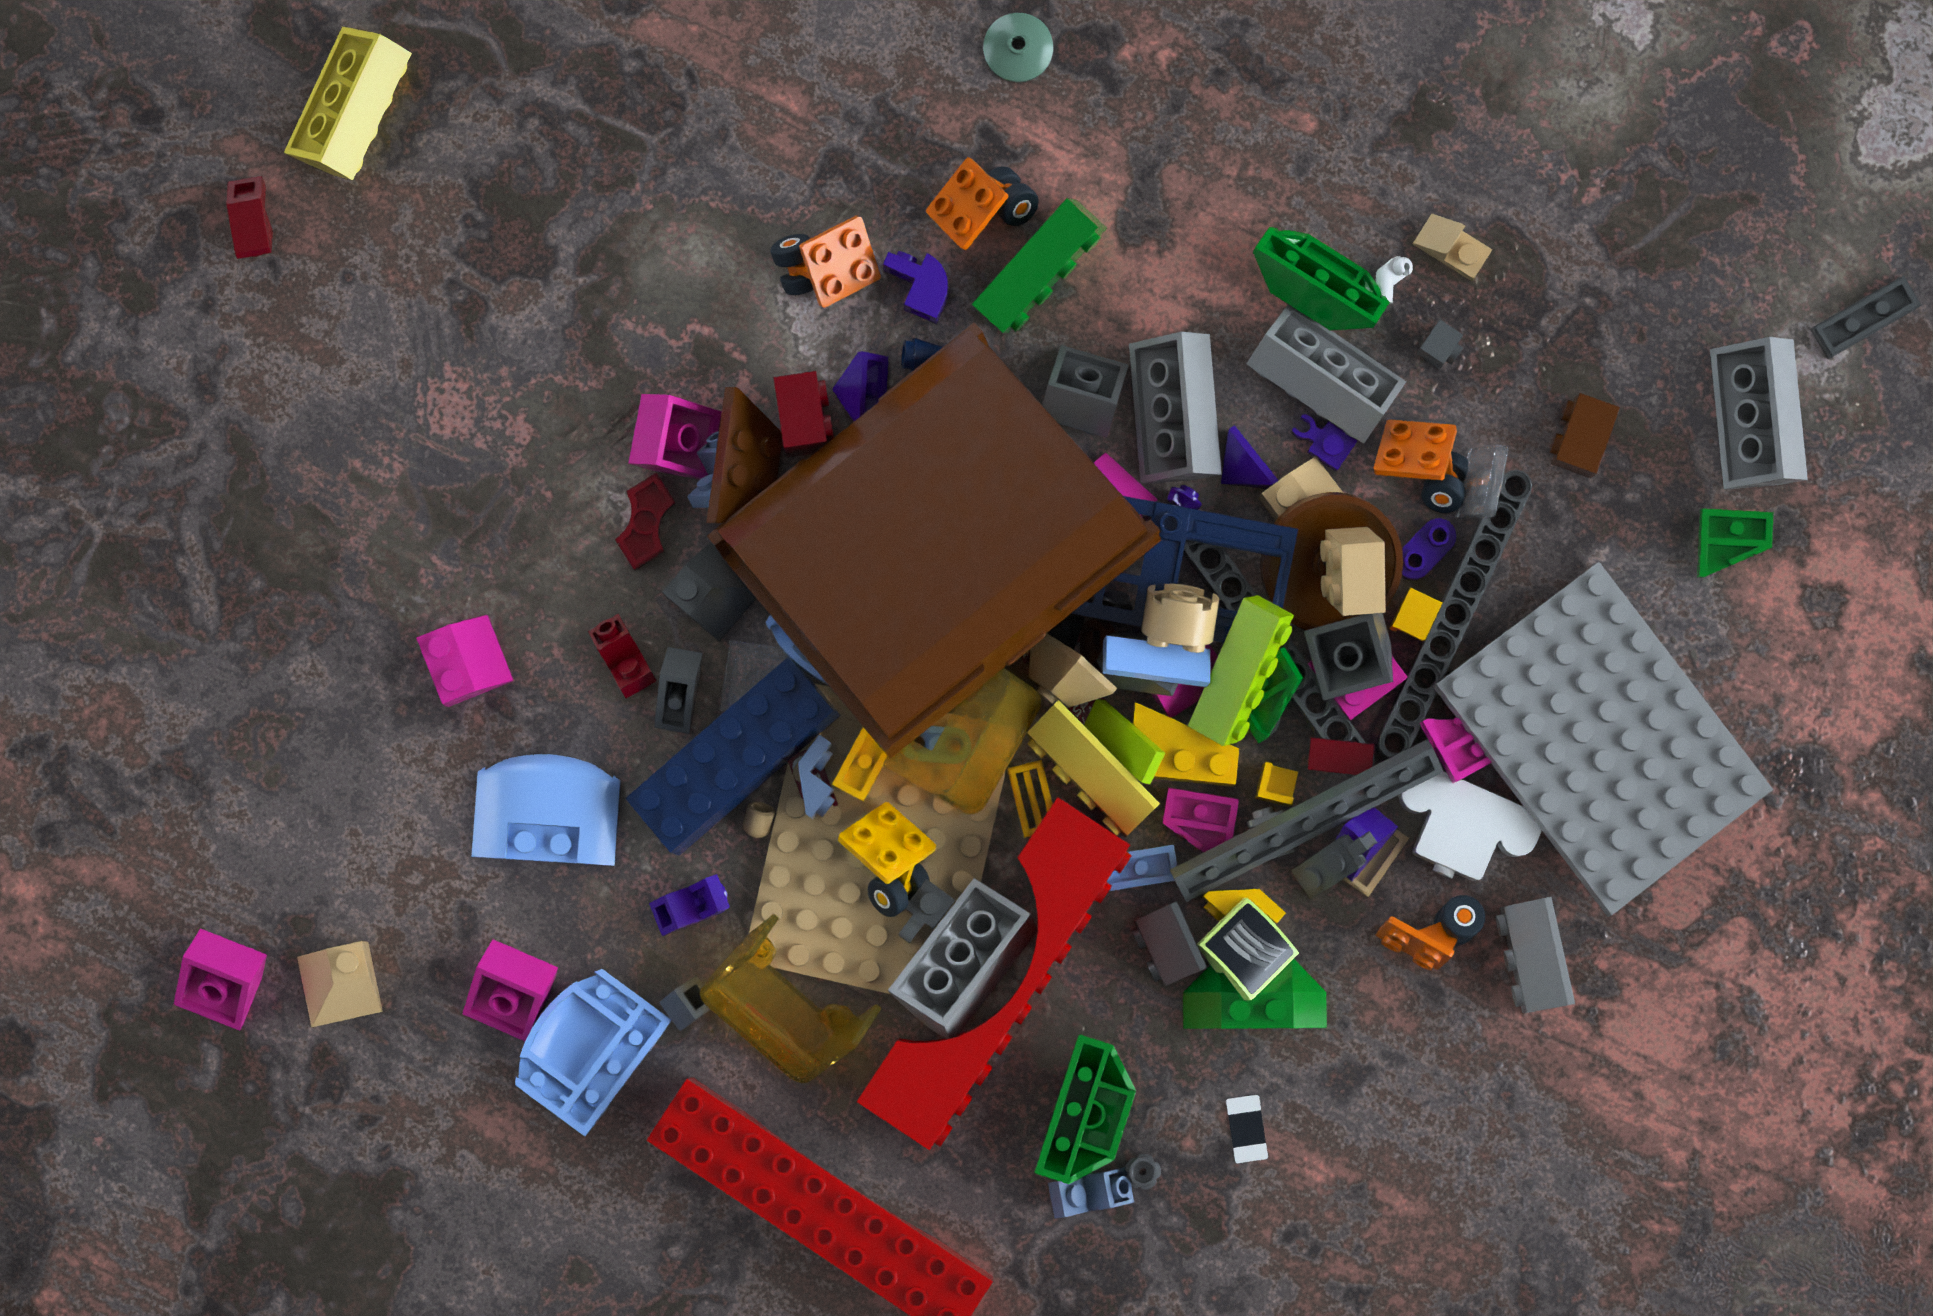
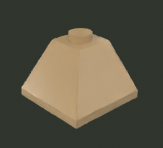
M1315 456L1261 493L1259 500L1276 521L1286 509L1306 497L1326 492H1343Z
M1047 633L1045 638L1031 648L1029 678L1039 686L1036 693L1052 705L1056 700H1060L1062 704L1069 708L1111 695L1117 689L1082 655Z
M367 941L332 947L297 957L311 1027L383 1012L369 943Z

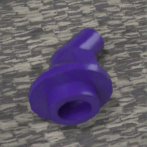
M1181 485L1180 488L1171 487L1167 500L1172 505L1200 509L1202 504L1198 500L1199 494L1186 485Z

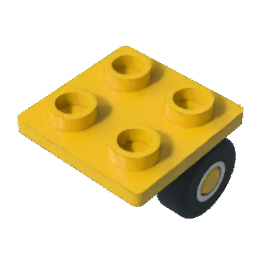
M884 802L839 834L838 842L877 876L869 882L867 890L871 903L881 914L887 917L897 916L906 909L908 900L912 899L926 879L930 881L926 870L919 862L935 852L936 844L889 802Z

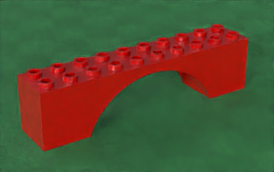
M1057 797L1017 857L1032 885L1038 914V931L1034 954L1019 988L1010 1000L988 1020L973 1029L959 1034L957 1037L919 1041L899 1038L866 1086L857 1103L929 1151L933 1144L941 1147L953 1128L948 1124L954 1113L961 1116L972 1100V1096L968 1094V1091L974 1083L981 1086L993 1066L987 1062L994 1052L1001 1056L1011 1041L1012 1036L1007 1033L1014 1022L1021 1025L1032 1009V1006L1027 1002L1035 991L1041 995L1052 978L1047 971L1054 961L1061 964L1072 948L1067 943L1074 930L1081 934L1092 915L1087 913V910L1094 900L1101 904L1112 885L1107 882L1113 871L1120 874L1132 857L1131 854L1126 852L1130 844Z
M693 1077L685 1080L646 1140L910 1316H971L993 1283L992 1275L935 1237L911 1225L855 1190L779 1138L754 1117Z

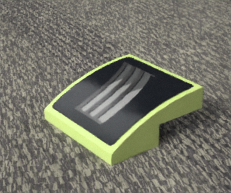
M1243 898L1196 944L1214 970L1218 973H1224L1244 1000H1252L1299 954L1276 924L1248 898Z

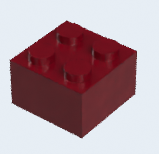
M816 371L773 377L783 445L787 458L816 453L834 438L830 415H824L822 408L829 406L825 379L818 380Z

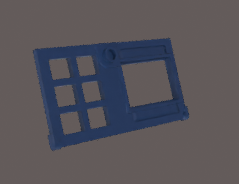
M1124 496L1139 514L1151 516V520L1161 531L1159 533L1161 541L1144 554L1141 575L1120 573L1113 579L1114 581L1138 585L1134 610L1104 605L1102 603L1106 587L1104 586L1095 594L1093 602H1084L1072 614L1142 627L1148 587L1156 584L1155 591L1164 589V584L1178 583L1186 540L1280 557L1281 561L1272 603L1283 609L1298 529ZM1218 608L1213 641L1225 642L1238 611Z

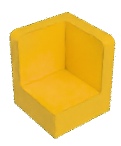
M1410 587L1406 591L1389 629L1394 632L1400 630L1424 641L1443 602Z
M1269 762L1263 763L1255 799L1287 807L1292 806L1294 800L1292 797L1298 771L1273 766V763Z

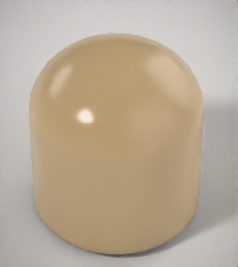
M749 803L743 821L744 831L754 838L767 836L771 831L775 810L766 803Z

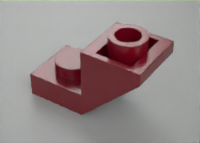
M262 176L229 181L227 184L226 206L237 259L272 253L273 230L265 211L266 185Z
M619 613L610 619L600 622L596 627L588 631L598 652L610 669L626 699L657 681Z

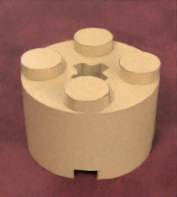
M1156 584L1150 585L1147 589L1141 629L1142 633L1148 636L1147 643L1156 647H1167L1171 643L1183 645V649L1189 652H1204L1205 645L1213 642L1219 597L1213 593L1212 599L1204 597V589L1188 585L1164 584V589L1155 591Z

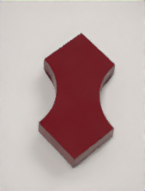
M654 473L626 491L631 503V518L626 529L615 541L634 571L665 552L660 542V525L666 512L676 503L657 473Z

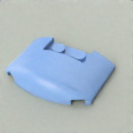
M551 754L512 757L498 762L487 769L485 767L479 770L477 775L471 857L615 866L621 780L614 775L612 778L602 769L589 762Z
M603 969L595 971V976L580 982L576 981L570 985L543 1011L532 1027L522 1048L519 1062V1078L516 1077L515 1080L516 1087L584 1137L601 1118L613 1099L672 1021Z

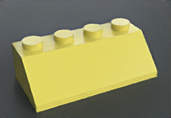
M342 26L284 153L334 176L353 180L355 174L362 167L363 157L370 142L377 134L379 122L385 110L392 102V94L399 79L406 72L407 62L412 53L381 34Z
M1060 700L1027 732V736L1031 739L1027 745L1041 759L1045 755L1050 758L1056 765L1052 771L1066 785L1072 781L1081 790L1077 794L1078 798L1090 810L1097 807L1106 816L1102 822L1116 836L1122 832L1127 837L1160 804Z

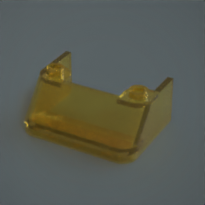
M773 914L746 935L701 988L700 997L707 1007L785 1075L796 1082L807 1083L854 1050L882 1008L875 1004L858 1018L844 1005L829 1004L822 1010L818 1008L769 965L776 956V949L767 936L779 919Z

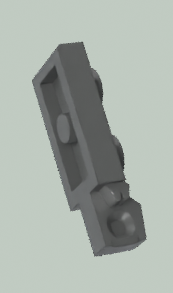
M1370 831L1355 841L1351 839L1349 834H1344L1293 868L1291 872L1312 900L1366 864L1367 860L1362 853L1378 842Z

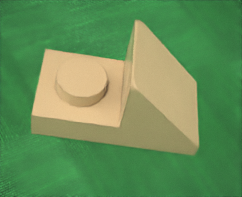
M1435 214L1430 215L1413 242L1414 246L1470 281L1474 280L1493 250L1463 231L1465 225Z

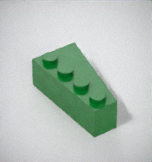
M1066 198L972 305L1002 333H1009L1011 329L1017 332L1030 318L1027 315L1028 311L1035 304L1040 306L1048 299L1054 291L1051 287L1060 278L1064 280L1077 266L1076 261L1084 252L1088 253L1099 242L1101 234L1107 227L1078 200Z

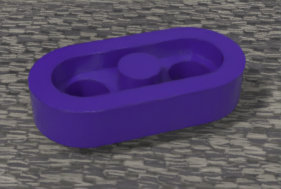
M1442 518L1428 521L1402 548L1403 578L1412 581L1423 578L1454 546L1456 530L1449 521ZM1433 531H1443L1445 534L1444 541H1435L1432 536ZM1409 556H1418L1421 561L1420 566L1416 568L1411 567L1408 563Z

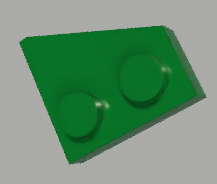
M1700 509L1697 578H1704L1772 548L1774 512Z
M1285 647L1278 650L1276 655L1278 659L1277 666L1271 676L1266 677L1261 689L1264 691L1263 698L1260 704L1254 710L1252 709L1247 720L1250 723L1249 729L1258 743L1269 737L1303 679Z

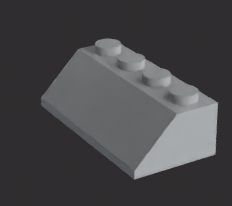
M1289 304L1267 331L1246 363L1260 376L1269 379L1284 389L1289 396L1297 398L1312 408L1317 415L1328 419L1341 428L1348 436L1356 438L1363 444L1406 383L1401 377L1348 341Z
M1181 331L1130 343L1129 351L1140 484L1188 481L1222 475L1210 334Z
M1766 337L1710 349L1724 489L1775 486L1808 480L1794 340Z
M974 878L888 989V992L931 1030L945 1039L957 1037L1038 931L1032 915Z

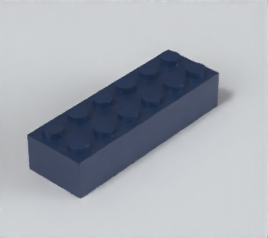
M787 657L625 799L668 851L680 856L840 717L841 714L802 668L791 658Z

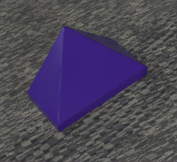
M864 351L858 352L833 387V392L853 421H856L879 402L878 399L887 392L888 356Z
M1236 426L1231 427L1226 435L1221 484L1268 489L1279 480Z

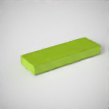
M1096 699L1084 726L1141 783L1151 784L1165 752L1106 700Z

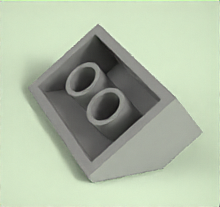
M1552 897L1499 907L1501 915H1496V925L1500 937L1505 936L1508 950L1503 951L1507 971H1513L1516 985L1511 986V992L1515 1006H1521L1522 1013H1529L1575 1004Z

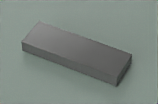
M1903 275L1817 324L1810 330L1826 357L1830 359L1922 305Z

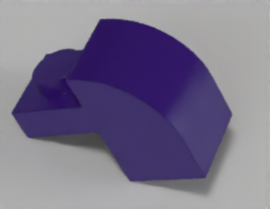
M898 251L897 255L888 252L883 263V271L913 284L905 300L904 311L937 325L948 298L947 275L940 262L926 253L920 266L916 264L917 259L910 254Z
M717 874L689 887L666 894L649 903L662 936L712 918L730 908L727 901V891L720 883Z

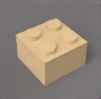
M1368 527L1325 530V540L1321 541L1320 544L1322 562H1326V576L1321 577L1323 597H1327L1331 605L1343 616L1386 613L1384 541Z

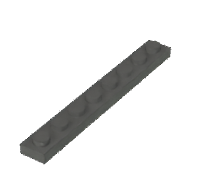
M1427 739L1170 869V872L1183 897L1188 902L1444 771L1433 747Z

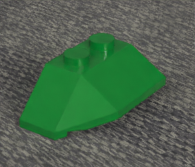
M1269 227L1253 250L1269 292L1328 330L1374 328L1390 303L1386 296L1382 295L1379 286L1367 270L1310 234L1291 230L1279 231L1278 228Z
M1293 959L1252 1000H1244L1226 975L1216 972L1210 965L1183 992V1029L1327 1028L1326 991Z
M1081 1034L1078 1035L1034 1173L1071 1184L1114 1161L1136 1094V1089L1114 1045Z

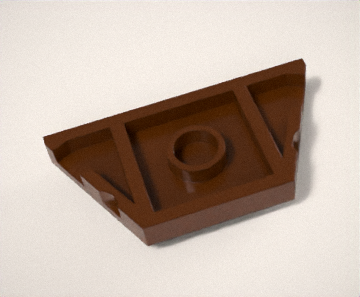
M725 387L706 521V523L720 524L727 521L729 517L775 482L778 475L782 432L737 387Z

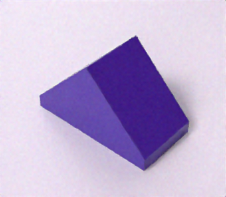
M1375 807L1348 821L1336 838L1338 839L1344 834H1349L1351 839L1355 841L1370 831L1378 842L1362 853L1367 860L1366 864L1346 877L1351 882L1398 829L1397 825Z

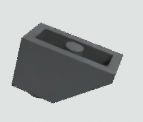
M672 647L667 648L659 676L654 728L686 734L690 733L700 682L703 653Z

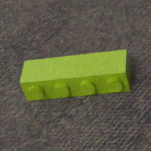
M1258 595L1243 598L1211 671L1210 684L1204 687L1188 727L1222 746L1237 743L1245 737L1250 726L1247 720L1251 711L1260 704L1263 698L1264 691L1261 689L1266 677L1271 676L1277 666V652L1280 646L1286 643L1292 632L1290 623L1294 614Z

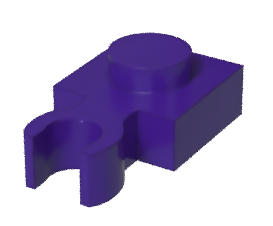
M1303 414L1300 419L1308 423L1309 431L1302 433L1293 428L1292 434L1300 440H1308L1313 443L1307 453L1313 457L1316 456L1319 461L1337 472L1357 443V440L1348 436L1329 421L1323 429H1320L1316 426L1312 417Z

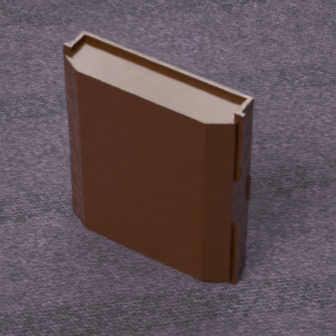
M975 323L971 324L882 395L876 405L807 460L802 459L729 517L727 521L707 535L722 558L889 759L894 757L1006 665H1011L1046 637L1047 632L1161 541L1160 529L1152 520L1146 522L989 347L982 330Z

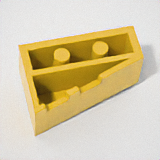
M1135 702L1133 705L1132 724L1165 752L1153 779L1230 787L1236 785L1239 748L1232 745L1222 746L1188 727V725Z

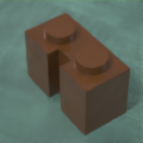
M1579 393L1574 398V401L1568 400L1561 416V420L1566 421L1563 434H1555L1550 446L1549 453L1554 454L1551 464L1588 478L1594 477L1598 472L1620 407Z

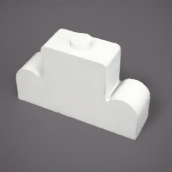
M1446 772L1398 795L1399 803L1407 812L1414 814L1427 812V817L1412 849L1413 855L1434 864L1433 871L1451 879L1454 874H1457L1471 881L1480 880L1485 873L1497 843L1499 849L1505 855L1511 857L1523 856L1533 850L1542 832L1525 807L1462 779L1452 783Z

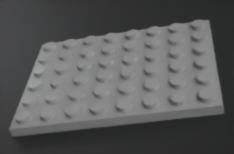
M1600 562L1596 563L1433 686L1456 718L1462 721V726L1468 734L1471 733L1475 743L1479 744L1485 752L1484 755L1491 760L1493 767L1607 917L1616 913L1773 790Z

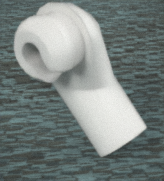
M1396 256L1381 266L1376 272V283L1382 295L1386 296L1389 300V304L1393 303V285L1412 272L1413 265L1407 257Z

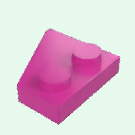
M1432 718L1420 722L1425 735L1452 783L1492 763L1484 755L1485 752L1479 744L1475 743L1471 733L1468 734L1462 726L1463 723L1459 718L1434 720Z
M1168 787L1162 823L1202 852H1206L1233 838L1239 799Z

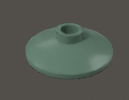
M1010 13L997 19L986 32L983 43L984 57L989 68L1000 78L1010 82L1030 81L1041 75L1052 59V36L1046 25L1038 18L1026 13ZM1015 39H1021L1025 42V46L1023 49L1016 50L1012 47V42Z

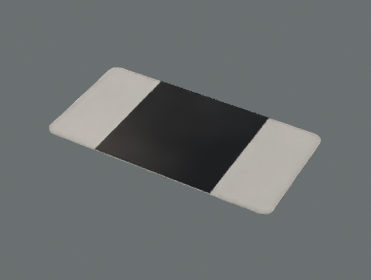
M1251 1095L1227 1099L1226 1104L1235 1162L1243 1163L1267 1159L1268 1153L1259 1096Z

